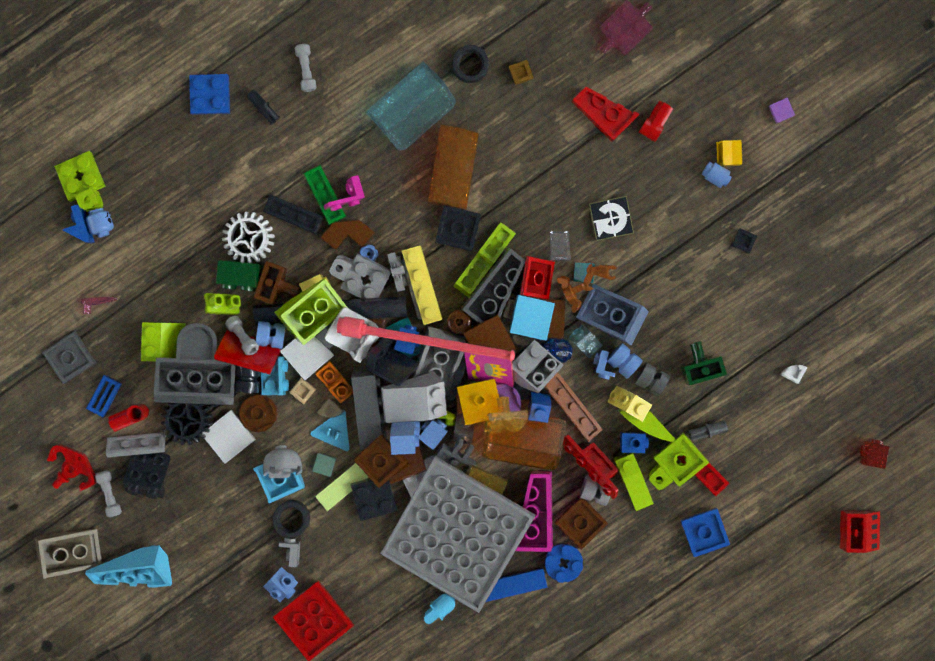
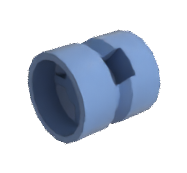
M259 321L256 336L257 344L263 347L270 344L272 348L282 349L285 325L275 323L272 326L269 322Z
M623 343L607 359V363L613 368L618 367L619 373L626 379L637 370L643 361L635 353L630 354V349Z

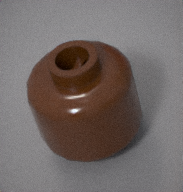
M455 310L448 316L447 325L451 332L461 335L471 328L472 319L465 311Z

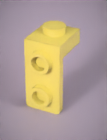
M619 386L615 387L608 399V403L642 422L652 406L647 401Z

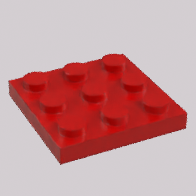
M319 580L273 616L308 661H311L354 626L353 622Z

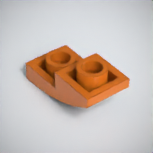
M330 360L315 372V375L340 403L353 394V387Z

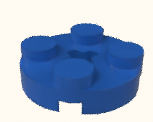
M559 543L553 546L551 552H547L545 568L549 576L560 583L570 582L580 575L583 569V559L575 546ZM561 558L569 560L567 567L559 566Z

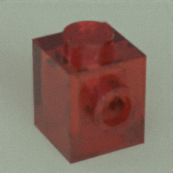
M872 439L871 442L865 441L860 449V456H862L861 464L885 469L890 446L884 445L882 440Z

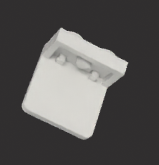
M343 307L327 331L325 339L329 343L350 353L354 360L361 363L363 358L367 357L373 342H376L379 337L367 334L363 335L361 339L342 336L341 333H337L338 320L345 316L363 319L367 326L379 327L376 323L347 307Z

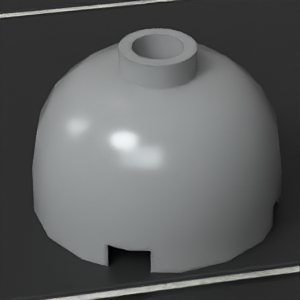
M285 445L276 446L275 450L270 451L264 458L263 475L269 474V478H288L290 473L296 472V476L302 473L300 456L294 450L287 449Z

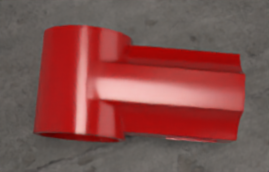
M659 101L638 133L656 142L673 108L667 103Z
M144 404L133 405L109 416L108 423L113 431L117 432L145 420L149 416V409ZM136 408L141 411L140 418L135 415Z

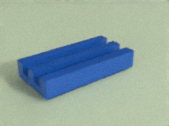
M103 375L86 409L101 417H105L122 383L115 381V379L107 375ZM106 381H108L109 384L107 385L98 405L96 406V408H93ZM115 385V387H114V389L112 390V392H111V394H110V396H109V398H108V400H107V402H106V404H105L103 410L100 411V409H101V407H102V405H103V403H104L106 397L108 396V394H109V392H110L112 386Z

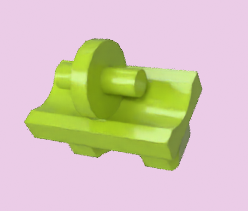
M204 294L206 303L205 313L216 315H238L240 313L239 307L241 303L239 295Z

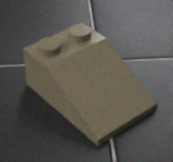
M97 529L54 533L35 537L39 572L43 579L91 569L102 564Z

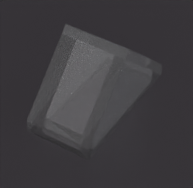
M550 231L549 261H570L569 232Z

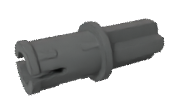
M722 420L709 425L706 423L703 427L689 430L688 434L689 438L695 441L726 433L728 428L726 422Z

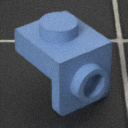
M600 350L594 357L593 364H596L594 372L599 373L598 377L609 380L610 376L615 377V373L605 371L609 352Z

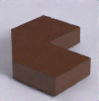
M360 220L332 223L321 238L337 250L347 236H350L359 245L364 247L375 232Z

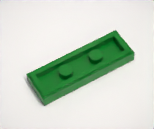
M319 165L303 173L328 224L331 225L347 217L343 208L336 211L324 209L326 203L336 201L338 198L322 166Z

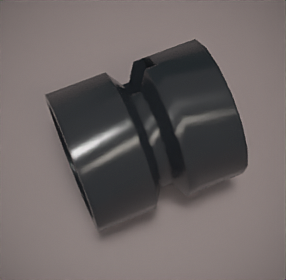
M236 365L235 375L238 379L235 380L234 391L259 393L260 384L256 379L260 377V372Z

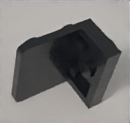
M382 337L374 348L371 347L369 349L366 369L395 386H400L418 368L419 363L394 350L395 339Z
M163 453L131 455L123 479L125 491L135 496L138 494L146 495L151 499L163 498L165 494L163 483L171 460L170 455Z

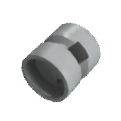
M589 474L586 475L581 488L580 498L588 501L594 499L595 503L606 506L610 496L604 494L601 486L594 482Z

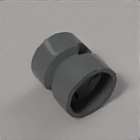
M646 362L639 371L634 383L643 389L647 387L648 392L658 397L665 389L670 375L661 370L657 372L656 367Z

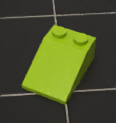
M323 278L290 299L274 313L294 338L302 345H305L335 320L340 310L347 306L328 281Z

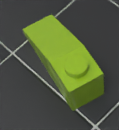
M625 453L613 458L635 510L638 511L654 504L634 454Z

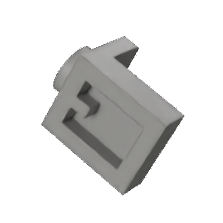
M285 537L284 540L279 542V547L290 548L286 552V561H289V567H297L299 564L301 541H296V538Z

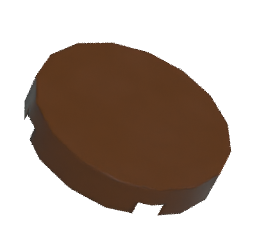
M261 394L245 399L239 410V417L243 426L248 430L258 433L270 429L276 422L278 415L277 406L274 401L268 396Z

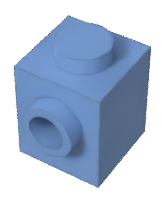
M432 419L431 422L427 420L420 428L423 430L420 434V440L434 450L448 432L446 429L447 425L440 419H437V421Z

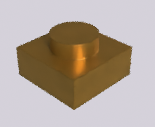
M527 60L509 66L515 86L533 79Z

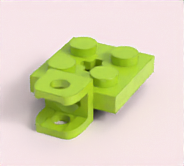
M87 151L54 166L68 201L77 200L80 208L87 212L103 208V201L97 190L106 186L92 152ZM79 172L84 173L81 181L76 179Z
M682 433L674 442L668 444L654 456V459L659 464L650 471L649 480L658 490L666 488L673 480L680 487L705 467L709 461L690 439ZM677 456H686L685 463H677Z

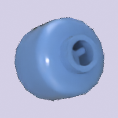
M103 208L89 211V215L85 220L90 234L97 235L98 238L110 235L109 231L114 228L110 213L104 211Z

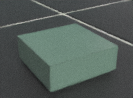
M318 452L312 471L331 477L337 458Z

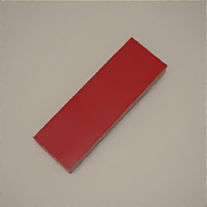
M677 456V458L684 464L686 456ZM710 463L695 474L714 496H717L730 484Z

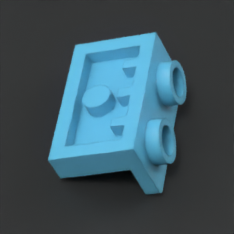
M278 356L270 375L261 372L262 395H285L286 391L289 390L288 379H285V372H288V361L285 360L284 356Z

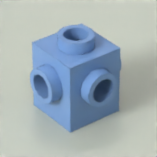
M281 567L263 587L274 599L281 602L285 597L289 599L295 593L294 587L298 582L292 574Z

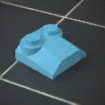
M263 464L253 468L265 491L268 503H272L305 487L301 474L296 476V472L290 473L288 478H269V474L263 475Z

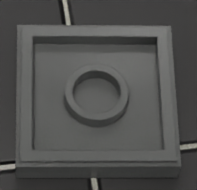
M76 331L42 352L62 384H66L96 364V361Z

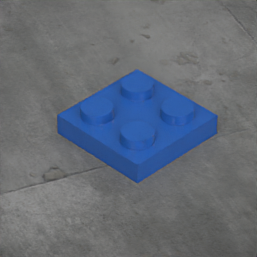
M228 74L189 75L190 114H230Z
M717 508L680 520L693 557L730 545Z

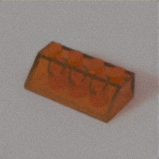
M440 126L428 199L429 203L467 209L479 133L459 127Z

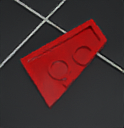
M585 87L571 101L611 142L640 115L635 111L632 112L624 108L619 103L616 104L608 100L607 97L588 87Z

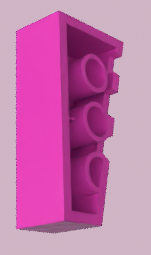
M532 471L523 508L536 516L515 551L551 552L553 548L552 471Z

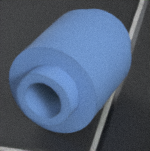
M710 161L701 174L705 177L704 179L719 188L722 186L726 187L732 178L729 176V170Z

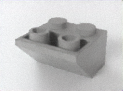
M534 340L512 363L514 381L523 388L539 393L564 365Z

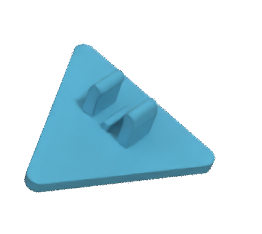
M344 410L337 417L328 419L313 430L311 436L348 451L350 447L346 411Z

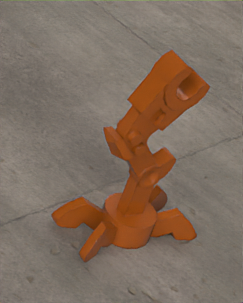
M589 264L586 269L587 275L584 282L575 287L570 285L569 277L561 276L557 278L558 283L562 284L566 299L573 305L571 307L573 313L579 310L582 301L577 299L576 293L582 290H593L594 288L589 285L594 275L609 280L616 279V276L609 274L610 269H617L616 265L600 264L599 266L592 267L593 265Z

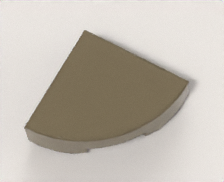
M329 398L317 413L323 417L334 418L341 415L344 410Z

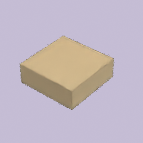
M301 377L289 393L305 404L316 391V388Z

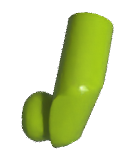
M446 411L447 415L436 418L446 419L445 424L447 426H454L456 423L455 414Z

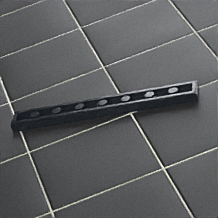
M406 296L342 300L350 310L367 319L407 317L408 314ZM284 304L253 306L255 326L258 325L259 321L269 322L270 325L275 323L283 324L274 312Z

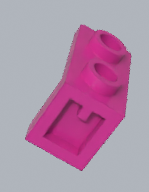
M353 176L347 180L346 190L351 197L328 202L324 205V209L336 211L342 209V205L348 204L349 207L360 204L359 201L365 198L359 176Z

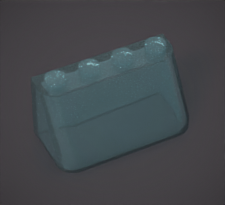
M423 61L365 113L390 142L401 151L407 149L454 107L456 99L445 82Z

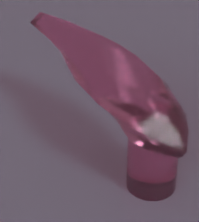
M84 298L80 301L84 304L83 314H91V305L117 301V298Z

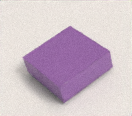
M788 98L768 106L776 124L795 116Z

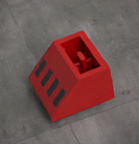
M841 510L840 549L848 553H867L879 550L880 511Z

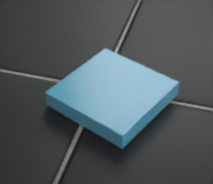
M517 295L509 333L547 341L555 303Z

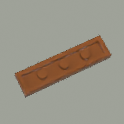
M557 372L544 388L585 440L589 442L603 429Z

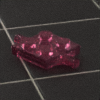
M626 0L599 27L607 39L600 47L604 54L613 46L619 49L625 56L653 29L644 16L652 9L650 5L644 10L649 5L648 2L638 10Z

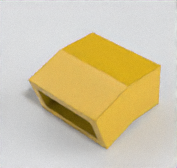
M741 140L716 142L717 164L720 166L742 165Z

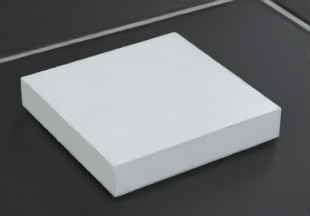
M315 336L305 345L294 339L280 351L304 380L308 379L334 356Z
M233 410L209 427V433L203 432L206 436L205 440L225 464L256 440L249 430L243 426Z

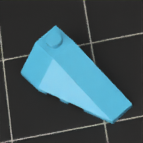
M159 545L137 549L86 570L85 573L94 584L118 585L119 582L130 584V586H137V583L147 584L148 587L152 588L172 585L168 556Z

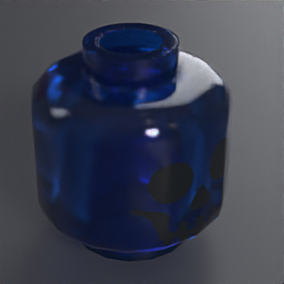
M553 337L543 346L562 364L572 357L573 348L566 339Z

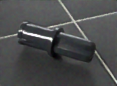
M256 90L248 93L247 98L258 109L257 112L267 119L270 125H273L276 120L280 119V116L269 106L270 103L266 102Z

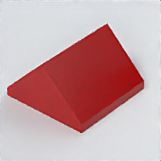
M526 256L520 295L549 300L555 262Z

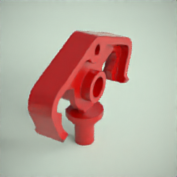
M60 444L51 448L47 461H55L58 452L63 453L66 459L62 464V472L59 471L57 473V479L52 483L55 489H58L63 483H68L70 481L69 478H74L80 473L88 477V482H82L79 485V491L96 484L95 473L86 454Z

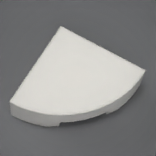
M791 365L785 368L780 375L799 384L807 367Z

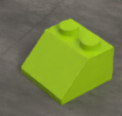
M142 322L141 361H156V358H176L177 338L180 331L186 327V323Z

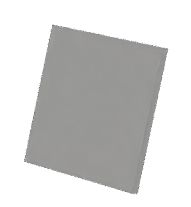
M435 456L380 554L479 613L536 515Z

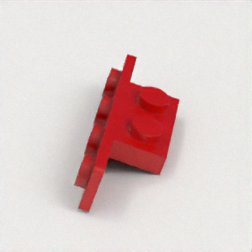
M567 434L563 441V447L566 452L572 454L576 458L578 465L582 468L584 467L589 473L590 478L601 486L604 494L614 500L619 490L610 479L618 473L619 469L594 442L582 450Z

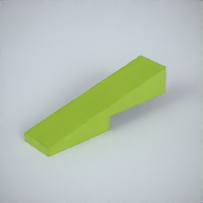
M500 222L456 281L454 287L469 298L516 233Z

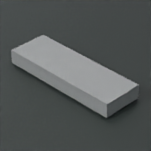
M164 432L109 437L106 444V456L118 457L164 452L166 435Z

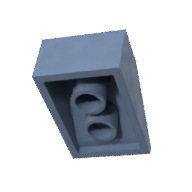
M593 284L592 287L594 289L589 291L576 318L624 343L632 345L649 311L638 303Z

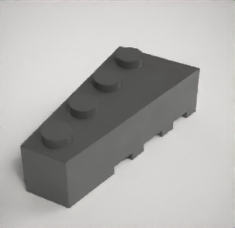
M507 248L461 309L479 323L497 314L500 318L526 260L512 249Z
M367 366L354 367L351 377L360 451H363L381 434L387 438V432L383 431V424H385L384 413H381V406H383L382 394L379 393L381 380L378 375L367 370Z

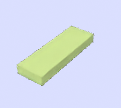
M355 463L315 497L328 511L352 491L351 483L365 480L368 476Z

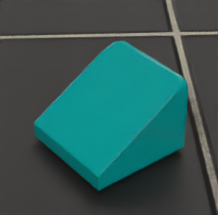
M575 262L573 282H584L588 265L592 264V267H594L595 264Z

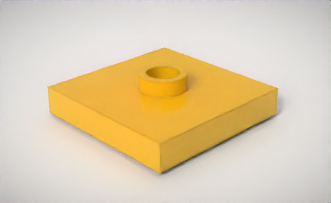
M495 379L457 387L465 425L504 417Z

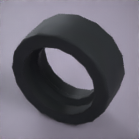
M465 45L459 48L453 57V71L456 77L465 83H476L486 76L489 68L486 52L476 45ZM467 53L477 54L482 61L481 70L475 75H466L459 67L460 59Z
M285 501L274 511L272 518L273 526L277 533L283 537H297L303 534L309 526V510L300 501ZM287 508H296L302 514V524L295 530L286 529L281 524V513Z

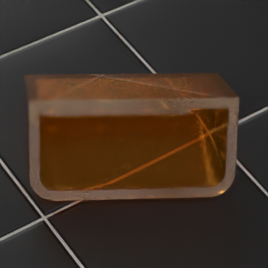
M519 411L517 416L508 422L488 420L482 456L490 460L555 470L562 456L566 421L557 417L549 418L548 423L531 421L528 414Z

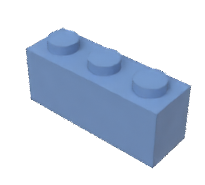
M420 421L392 422L390 434L391 455L415 454L416 447L419 446Z

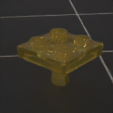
M509 397L497 398L499 413H488L483 424L484 432L490 431L491 434L500 433L501 430H509V432L520 431L528 419V411L510 412Z

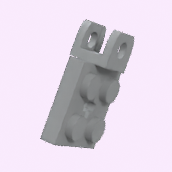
M358 253L354 260L344 255H338L329 270L331 275L344 281L341 289L361 299L379 298L391 274L390 269ZM366 275H369V280H371V283L367 282L366 284H364L363 280L361 279V276L365 277Z

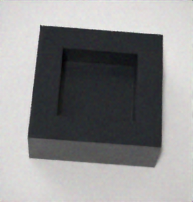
M739 228L731 246L750 254L757 235Z

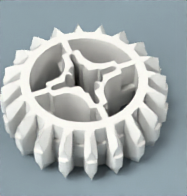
M245 212L243 218L238 213V220L232 217L230 219L233 224L226 223V226L230 229L229 231L223 230V233L228 234V237H223L222 241H228L224 248H231L228 251V255L235 253L234 260H238L241 256L240 262L245 263L247 258L248 263H252L254 257V260L259 262L260 258L258 255L266 258L264 251L271 252V249L267 248L268 244L274 245V242L269 241V238H274L275 235L268 234L273 228H266L269 221L265 220L262 222V215L256 219V213L253 212L250 217L249 212ZM246 223H256L261 230L250 231ZM241 226V235L234 240V234L237 228ZM247 233L253 235L250 242L244 239ZM263 235L262 244L256 250V240ZM246 244L251 253H242L236 246Z

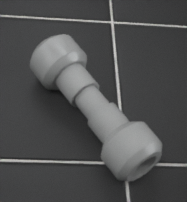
M308 44L296 45L294 48L295 55L299 57L302 67L303 80L300 82L301 90L304 92L314 91L317 87L309 68L308 56L311 54L310 46Z
M238 316L229 317L225 325L230 332H234L239 337L242 343V350L246 355L255 354L259 349L257 342L245 334L242 328L243 323Z
M106 470L96 473V482L101 485L102 492L104 491L107 505L105 508L106 516L113 517L121 514L120 504H116L115 497L112 494L110 483L112 476L110 471Z

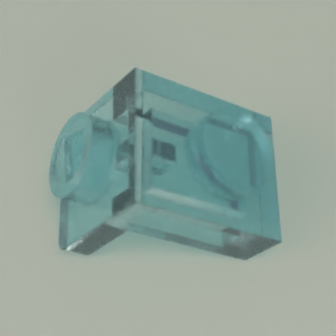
M583 325L575 329L569 336V339L588 358L603 346Z

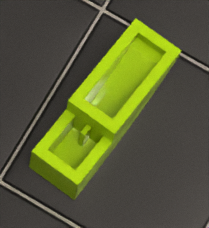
M621 409L618 410L624 418L642 431L662 440L670 442L676 440L650 411L642 422Z

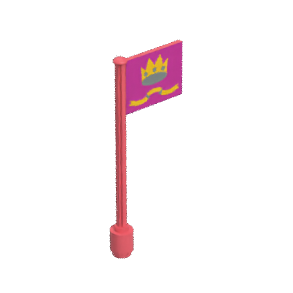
M345 316L338 320L337 333H341L342 336L361 339L363 335L367 334L462 351L465 354L468 379L481 382L495 379L496 384L514 386L512 361L515 358V352L513 350L507 351L367 326L363 319Z

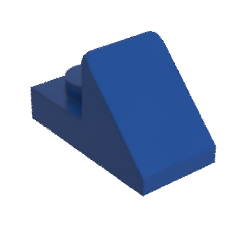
M79 205L71 206V218L76 225L62 230L86 243H95L85 220L87 217L86 211L80 208Z

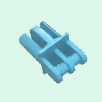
M445 593L433 602L431 601V608L425 612L424 621L427 624H431L437 618L443 620L454 609L455 598Z

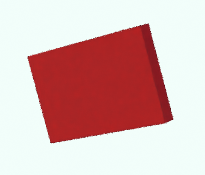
M227 330L214 355V359L270 375L281 349L272 348L268 344L266 347L259 346L255 354L246 355L242 350V343L239 337L234 332Z

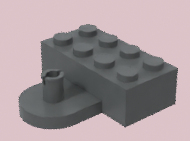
M201 323L187 325L178 335L176 358H156L154 402L233 405L235 365L214 359L217 339L210 327Z

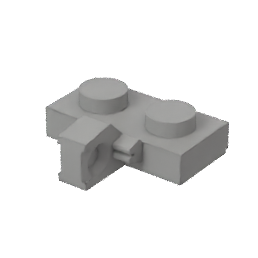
M395 252L387 254L397 292L404 291L408 282L401 257L397 256Z

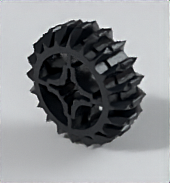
M168 403L169 406L163 407L164 411L167 412L161 414V417L166 418V420L161 421V425L166 424L167 426L163 429V432L169 430L170 433L167 437L175 436L173 439L174 443L180 439L181 445H184L186 441L188 445H192L193 440L198 443L200 438L204 439L206 437L203 431L210 432L206 425H213L212 421H208V418L213 417V414L207 415L206 411L211 410V408H204L205 404ZM186 404L182 414H174L179 405ZM192 406H194L199 411L201 419L200 417H196L194 415V408H192ZM187 416L188 419L193 421L187 422L186 424V420H184L181 417ZM173 421L179 423L180 431L176 429ZM192 424L200 425L194 434L187 435Z

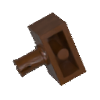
M266 261L254 298L270 304H276L280 293L295 297L299 293L292 291V289L300 292L301 287L285 282L284 278L288 268Z

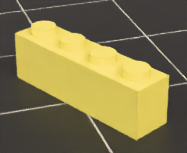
M416 246L403 250L402 254L423 325L443 320L422 247Z

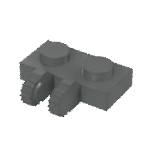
M461 438L455 443L453 448L443 443L434 457L440 458L469 475L476 465V461L469 457L474 446L469 444L462 454L458 452L464 442Z

